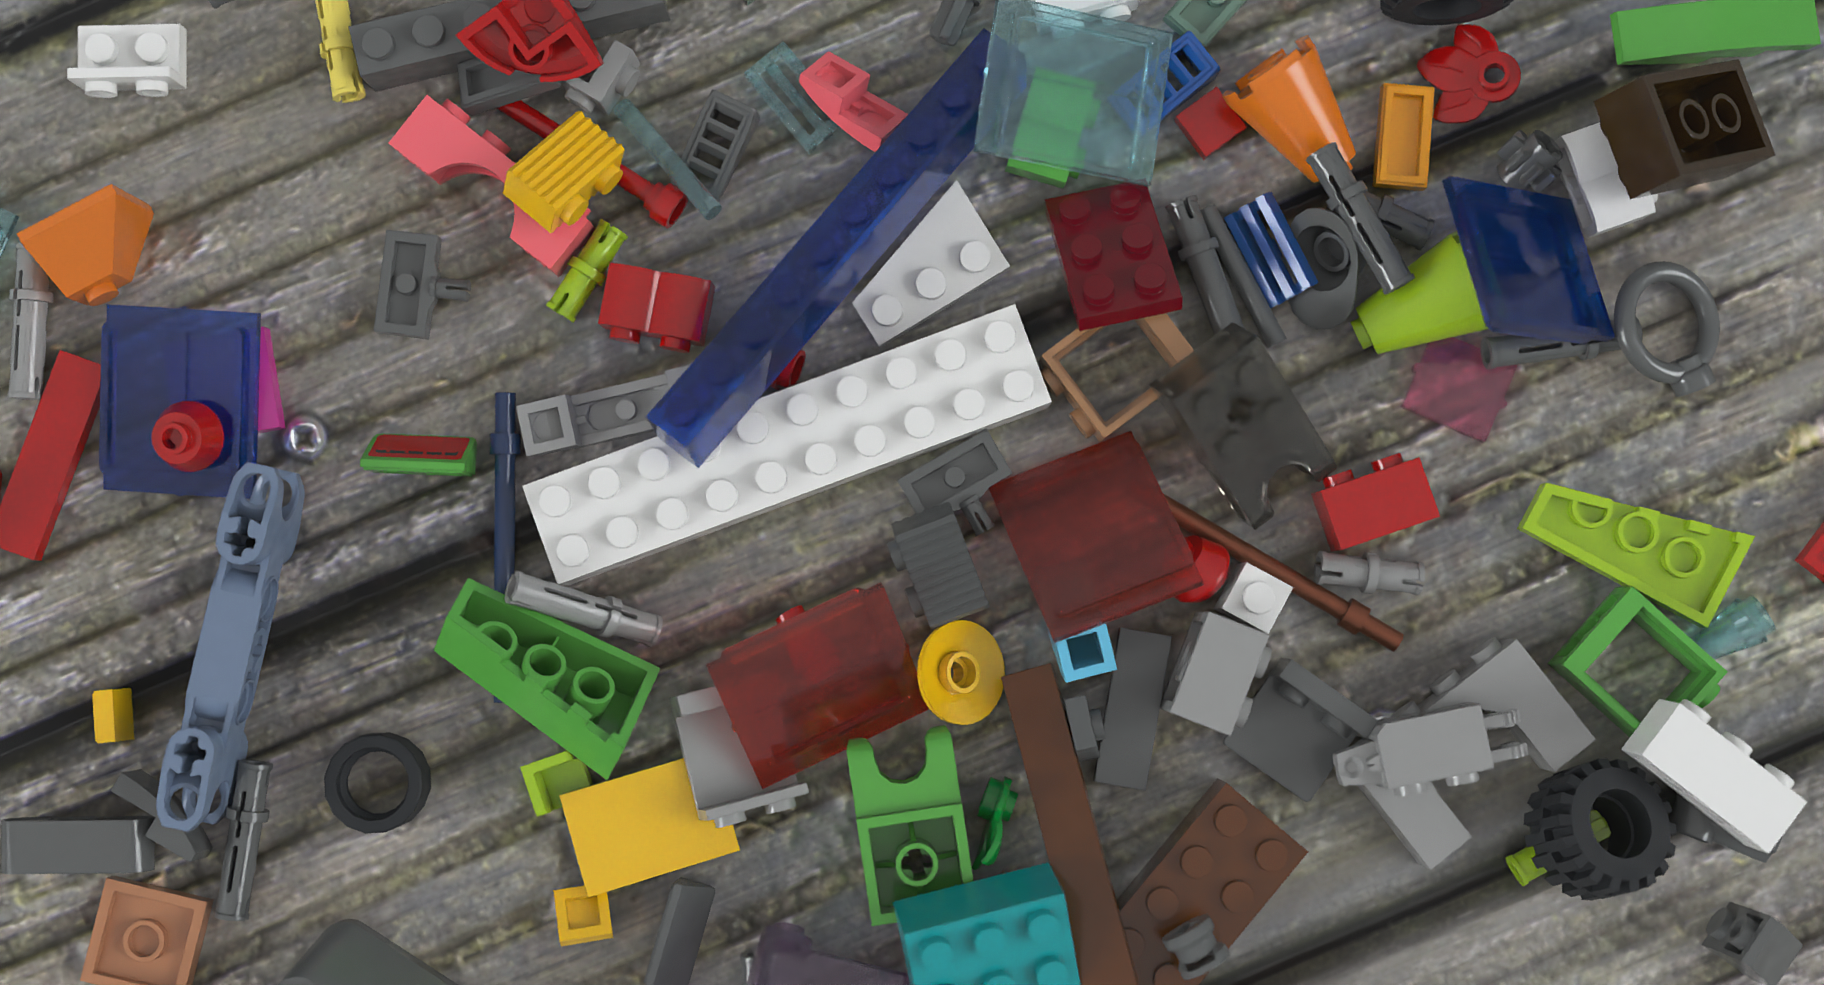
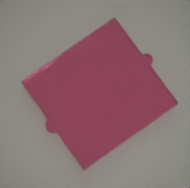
M1455 337L1427 343L1420 362L1414 364L1411 368L1414 376L1401 404V408L1484 443L1487 440L1499 409L1505 408L1507 405L1504 397L1518 365L1497 367L1492 370L1486 369L1481 359L1480 348Z

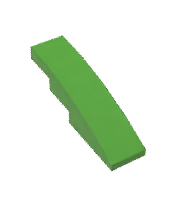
M1706 0L1617 11L1610 14L1617 65L1700 63L1712 57H1752L1765 51L1807 50L1821 44L1814 0Z

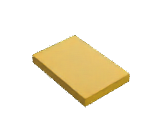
M684 758L559 795L588 898L740 851L733 825L716 828L714 819L710 821L699 820Z

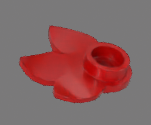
M1457 25L1454 32V46H1443L1433 49L1417 63V69L1422 77L1436 89L1443 91L1433 113L1434 120L1441 123L1459 124L1476 120L1489 103H1499L1509 99L1517 91L1521 81V70L1517 61L1511 55L1499 51L1494 35L1477 25ZM1492 68H1498L1503 71L1504 78L1498 83H1489L1484 78L1485 73Z

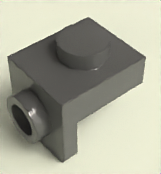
M1086 695L1065 699L1066 714L1079 762L1100 758L1097 741L1106 739L1100 708L1089 710Z

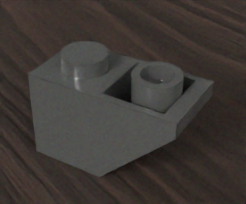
M1729 902L1726 908L1719 909L1711 917L1706 927L1708 935L1701 944L1753 981L1763 985H1777L1803 946L1780 921L1771 915L1733 902Z

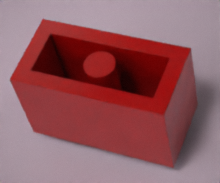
M1400 452L1371 462L1374 473L1355 479L1352 469L1322 479L1325 489L1312 493L1311 496L1331 552L1343 550L1440 517L1420 457L1404 462Z

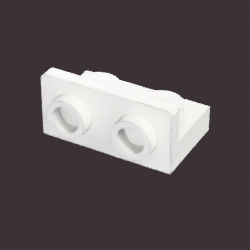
M181 24L78 26V68H67V79L85 90L86 95L97 98L116 97L118 90H136V93L142 96L163 97L168 95V89H187V29Z

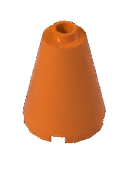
M1306 35L1294 41L1300 50L1296 48L1287 55L1283 49H1280L1235 82L1240 90L1238 94L1235 91L1226 90L1222 97L1233 111L1308 179L1315 183L1319 179L1310 164L1307 163V157L1320 148L1336 142L1338 150L1350 170H1352L1353 166L1350 160L1356 155V151L1315 43H1313L1309 35Z

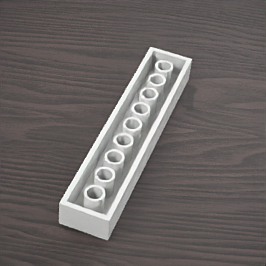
M1014 304L539 479L522 487L557 584L569 586L977 435L985 429L990 430L1047 409L1052 401L1018 310Z

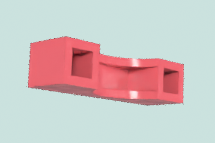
M428 95L425 96L388 142L398 153L439 185L466 174L487 175L505 184L507 170L516 164L506 156L511 148L489 130H486L482 136L478 135L467 126L471 117L449 99H446L440 105ZM513 203L514 223L510 238L520 248L556 276L560 277L569 266L567 263L570 258L577 256L596 229L587 219L591 210L587 207L584 214L573 225L568 226L563 222L553 233H549Z

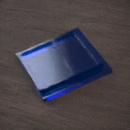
M1448 176L1442 180L1485 325L1492 332L1585 344L1591 340L1608 342L1616 338L1571 199L1454 176Z
M107 304V321L103 324L101 330L99 469L103 473V490L175 494L179 497L194 495L227 498L231 482L237 471L247 462L257 464L261 313L189 309L186 306L166 308ZM181 401H196L208 406L218 416L224 430V445L219 457L209 467L196 472H183L172 468L156 453L152 444V430L160 414L170 405ZM257 474L251 476L244 485L246 499L251 498L257 481Z

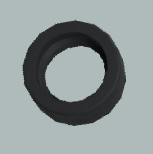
M391 732L361 735L343 744L330 759L324 776L325 798L332 813L347 827L365 834L385 833L412 821L425 806L431 790L430 767L423 752L408 738ZM370 752H385L394 755L404 765L408 774V789L404 799L396 808L386 813H372L363 810L353 801L348 790V776L352 766L360 757Z

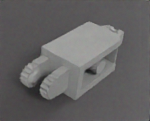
M1468 702L1378 720L1379 722L1366 741L1332 753L1336 776L1340 785L1377 784V786L1387 790L1394 789L1395 796H1408L1427 791L1426 782L1445 778L1448 786L1473 783L1480 780L1479 771L1494 769V763L1529 755L1526 742L1512 741L1490 748L1486 730L1512 727L1516 723L1522 722L1519 709L1483 715L1481 704Z

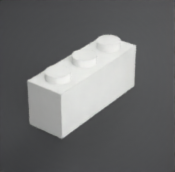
M1658 699L1621 750L1745 846L1769 854L1807 803L1806 800L1791 790L1795 782L1776 767L1770 764L1762 767L1749 757L1753 749L1740 738L1726 731L1722 735L1707 724L1711 719L1710 715L1699 706L1686 699H1682L1680 703Z

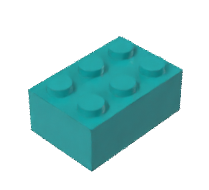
M1049 862L893 902L910 985H1081L1065 895Z

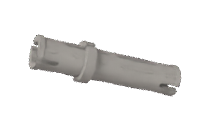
M17 243L15 287L9 290V300L14 301V316L7 398L41 400L44 386L43 374L48 304H53L54 293L49 292V276L22 243Z
M517 570L515 574L511 575L505 591V603L528 608L542 614L595 630V634L601 637L610 638L612 635L652 647L653 644L657 643L662 631L663 619L660 615L623 605L621 599L610 595L603 599L566 586L535 578Z

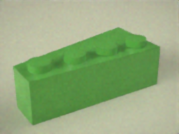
M470 578L465 582L450 609L434 648L436 653L606 780H608L625 749L661 669L549 615L505 603L504 594Z

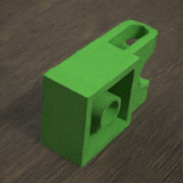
M946 725L932 726L926 732L924 737V765L916 775L905 780L891 779L880 771L874 756L873 746L869 740L862 737L848 740L846 749L872 926L897 923L893 906L894 901L974 881L952 737ZM920 849L922 855L931 856L930 863H923L924 871L913 873L910 865L901 864L903 857H909L908 851Z

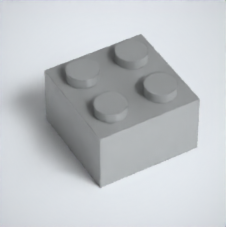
M1209 611L1195 612L1162 696L1160 709L1231 736L1234 727L1241 729L1249 716L1253 699L1246 695L1253 677L1261 679L1270 661L1272 649L1265 647L1269 635Z

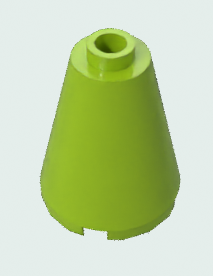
M1459 229L1447 235L1408 266L1415 279L1387 295H1384L1381 287L1355 308L1359 318L1351 321L1350 324L1363 350L1373 346L1377 354H1382L1495 328L1504 323L1505 319L1500 305L1493 307L1488 297L1491 295L1493 288L1472 246L1467 239L1463 240L1462 231Z

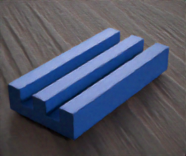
M1272 191L1262 194L1255 201L1239 208L1240 210L1224 217L1270 308L1284 303L1319 283ZM1260 210L1263 213L1275 239L1277 240L1290 268L1292 269L1298 281L1296 284H1294L1289 272L1287 271L1281 259L1282 253L1276 241L1270 238L1260 216L1257 213Z

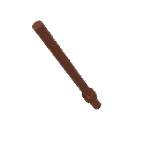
M1134 477L1125 492V495L1191 534L1223 545L1228 550L1229 555L1241 563L1248 562L1292 586V593L1338 619L1336 625L1353 635L1360 632L1393 652L1402 642L1403 633L1370 615L1371 609L1353 598L1349 601L1341 598L1137 477Z

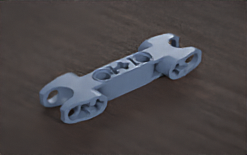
M247 462L237 471L231 482L216 534V547L221 555V559L211 586L189 679L184 717L180 731H177L167 744L160 773L156 809L161 825L164 827L189 832L193 831L202 822L214 825L225 817L227 806L233 804L238 760L246 759L248 752V740L244 733V728L254 701L275 611L282 565L292 557L300 529L305 491L298 473ZM262 474L256 481L250 501H248L244 494L246 481L253 475ZM282 479L286 480L292 489V498L284 507H282L284 494ZM269 485H270V493H269L268 501L266 502V501H265L266 493H267L268 487H269ZM180 788H183L181 801L187 819L177 817L170 807L172 795ZM217 789H219L221 794L220 805L214 812H209Z

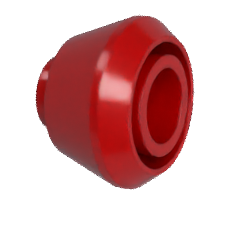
M181 401L170 405L160 414L152 430V444L156 453L172 468L183 472H196L209 467L217 460L224 445V430L220 419L208 406L196 401Z
M1192 535L1175 539L1164 552L1162 571L1173 597L1179 602H1202L1213 596L1228 578L1230 555L1223 545L1200 536Z

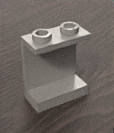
M778 670L669 698L698 818L704 821L714 819L716 828L747 820L746 810L760 806L765 807L766 814L796 807L795 797L809 793L807 783H798L775 694V692L783 691Z

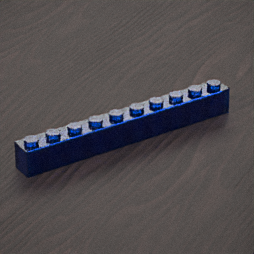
M985 28L981 30L646 415L648 422L660 440L695 467L699 468L1027 87L1024 54Z

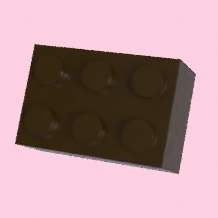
M1739 59L1643 75L1594 101L1600 118L1601 130L1608 139L1618 166L1619 178L1626 187L1630 200L1725 179L1775 156Z

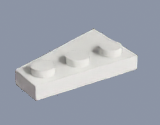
M956 180L852 304L880 349L1010 269V265Z

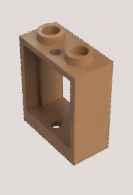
M1166 313L1136 319L1135 322L1173 372L1106 422L1060 363L1062 359L1106 326L1079 331V328H1077L1041 355L1038 362L1043 367L1041 374L1047 389L1055 397H1058L1060 394L1065 396L1075 409L1069 413L1071 420L1087 439L1094 435L1099 442H1102L1204 364Z

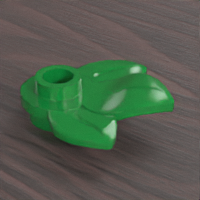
M1004 776L1001 781L990 777L984 790L976 816L987 820L972 865V869L975 871L982 864L992 866L998 857L1003 837L1002 820L1009 821L1018 797V792L1010 790L1011 778Z

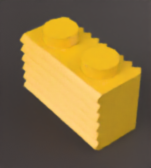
M577 111L507 170L503 194L549 233H553L563 222L571 226L578 221L586 211L590 198L595 196L598 191L602 195H606L617 185L623 175L620 166L625 149L622 144L616 143L614 137H609L606 131L601 130L598 124H593L589 117H585L582 111Z

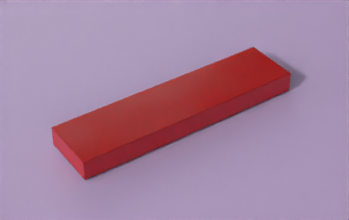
M59 350L0 504L1 549L31 560H42L113 374V368Z

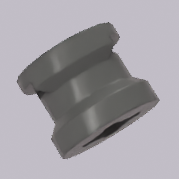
M1208 914L1200 915L1184 922L1162 938L1166 949L1176 954L1179 960L1177 969L1184 980L1193 979L1207 973L1230 956L1226 945L1216 940L1213 934L1214 923Z

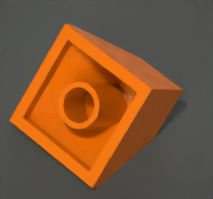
M110 184L16 234L22 245L66 298L84 305L97 306L114 299L119 294V288L132 282L154 212L146 202Z

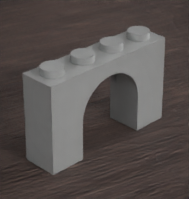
M1496 637L1487 640L1470 654L1474 661L1461 672L1457 673L1455 669H1452L1436 679L1429 687L1433 694L1419 705L1411 701L1390 716L1392 718L1466 702L1481 704L1482 710L1488 713L1519 709L1522 722L1507 728L1519 743L1526 742L1529 756L1540 769L1556 772L1596 740L1517 639H1501L1498 641ZM1361 738L1354 745L1366 741L1367 738ZM1432 781L1426 782L1427 791L1408 796H1395L1394 789L1387 790L1377 786V784L1357 785L1417 863L1430 870L1472 838L1435 790Z

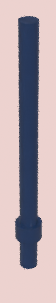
M497 392L495 393V433H491L489 437V455H495L494 590L505 595L508 581L511 575L515 574L516 455H521V434L516 433V393ZM494 696V703H503Z

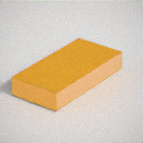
M1383 83L1380 86L1372 187L1424 191L1427 188L1435 87Z

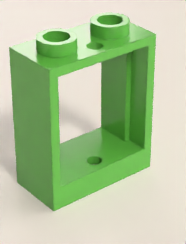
M1633 586L1615 587L1547 663L1629 737H1631L1641 722L1585 671L1631 619L1690 671L1665 700L1680 703L1682 699H1686L1702 709L1718 695L1721 689L1718 682L1728 672Z

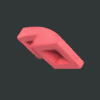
M828 51L800 74L799 83L810 98L834 123L858 142L879 154L905 131L909 114L868 92L870 74Z

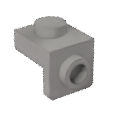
M614 40L603 58L604 64L597 68L589 83L578 77L561 81V84L567 90L564 97L585 112L591 113L594 107L609 115L620 96L627 97L638 82L640 62L631 48L617 40Z

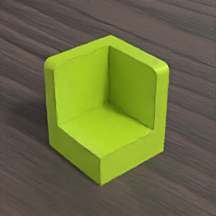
M564 751L520 767L537 817L562 808L559 795L593 785L587 765L569 751Z

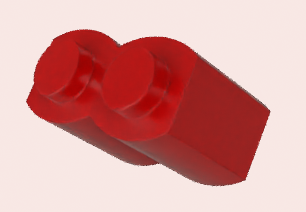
M609 263L598 324L604 329L610 330L609 338L613 340L640 344L641 336L661 339L660 348L690 353L691 345L704 346L715 285L710 280L698 277L660 272L632 265Z

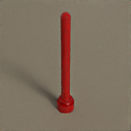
M522 100L496 108L544 139L560 126V124ZM621 164L620 169L623 171V175L617 185L644 202L643 208L649 211V218L666 229L672 227L684 211L689 200V194L672 183L664 185L658 182L654 185Z

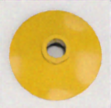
M956 620L937 627L924 642L917 667L920 692L929 709L947 723L969 725L984 719L997 705L1004 687L1001 677L1005 676V666L1001 650L994 637L981 625L967 620ZM951 667L953 669V678L951 677Z

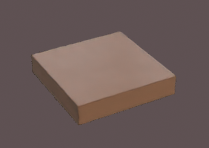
M118 876L107 877L80 981L95 985H192L214 899Z

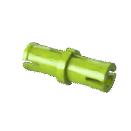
M603 219L598 221L596 229L578 257L572 256L567 263L571 267L550 301L546 303L548 308L564 316V318L572 323L576 321L578 313L596 285L602 286L607 279L604 272L623 242L628 239L625 233L615 226H609L610 224Z

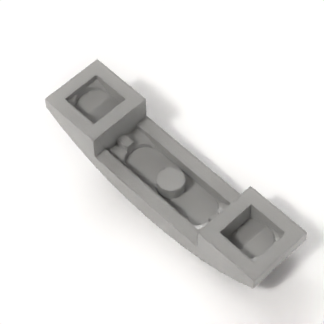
M716 359L666 370V374L573 396L564 394L518 405L516 410L526 456L532 457L601 444L677 426L724 412L728 408L718 362Z

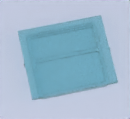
M995 0L973 151L1150 186L1152 183L1161 114L1163 112L1173 32L1031 0Z

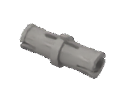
M1319 551L1316 555V561L1321 562V565L1314 564V581L1316 584L1322 585L1324 583L1359 587L1361 593L1373 594L1378 589L1419 595L1422 592L1423 586L1416 582H1424L1425 567L1422 562L1380 559L1377 553L1365 552L1363 556H1353Z

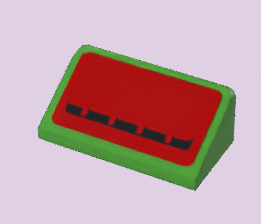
M380 433L371 439L360 459V467L373 473L472 477V474L475 475L477 441L473 437Z

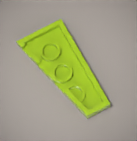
M1547 482L1540 484L1517 527L1521 532L1624 587L1633 586L1646 599L1700 628H1708L1755 538L1753 535L1731 532L1712 527L1710 524L1660 513V511L1644 507L1630 506L1612 501L1609 498Z

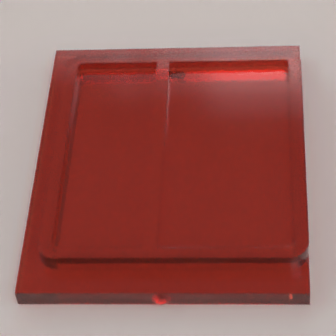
M1131 430L1002 480L989 488L991 497L1054 643L1203 586V579L1193 561V555Z
M881 582L866 590L854 588L726 648L722 652L721 658L706 664L732 722L731 728L737 733L762 789L846 750L849 739L859 737L869 739L929 710L920 692L917 670L909 652L910 647L905 642Z

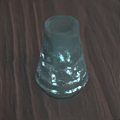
M1751 595L1744 600L1739 598L1733 600L1710 622L1708 628H1703L1699 633L1690 638L1716 660L1768 642L1766 636L1776 631V627L1765 608Z

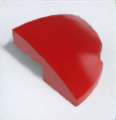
M502 0L456 34V37L477 58L509 76L515 70L541 75L539 77L540 82L566 81L585 75L604 64L594 42L569 0Z

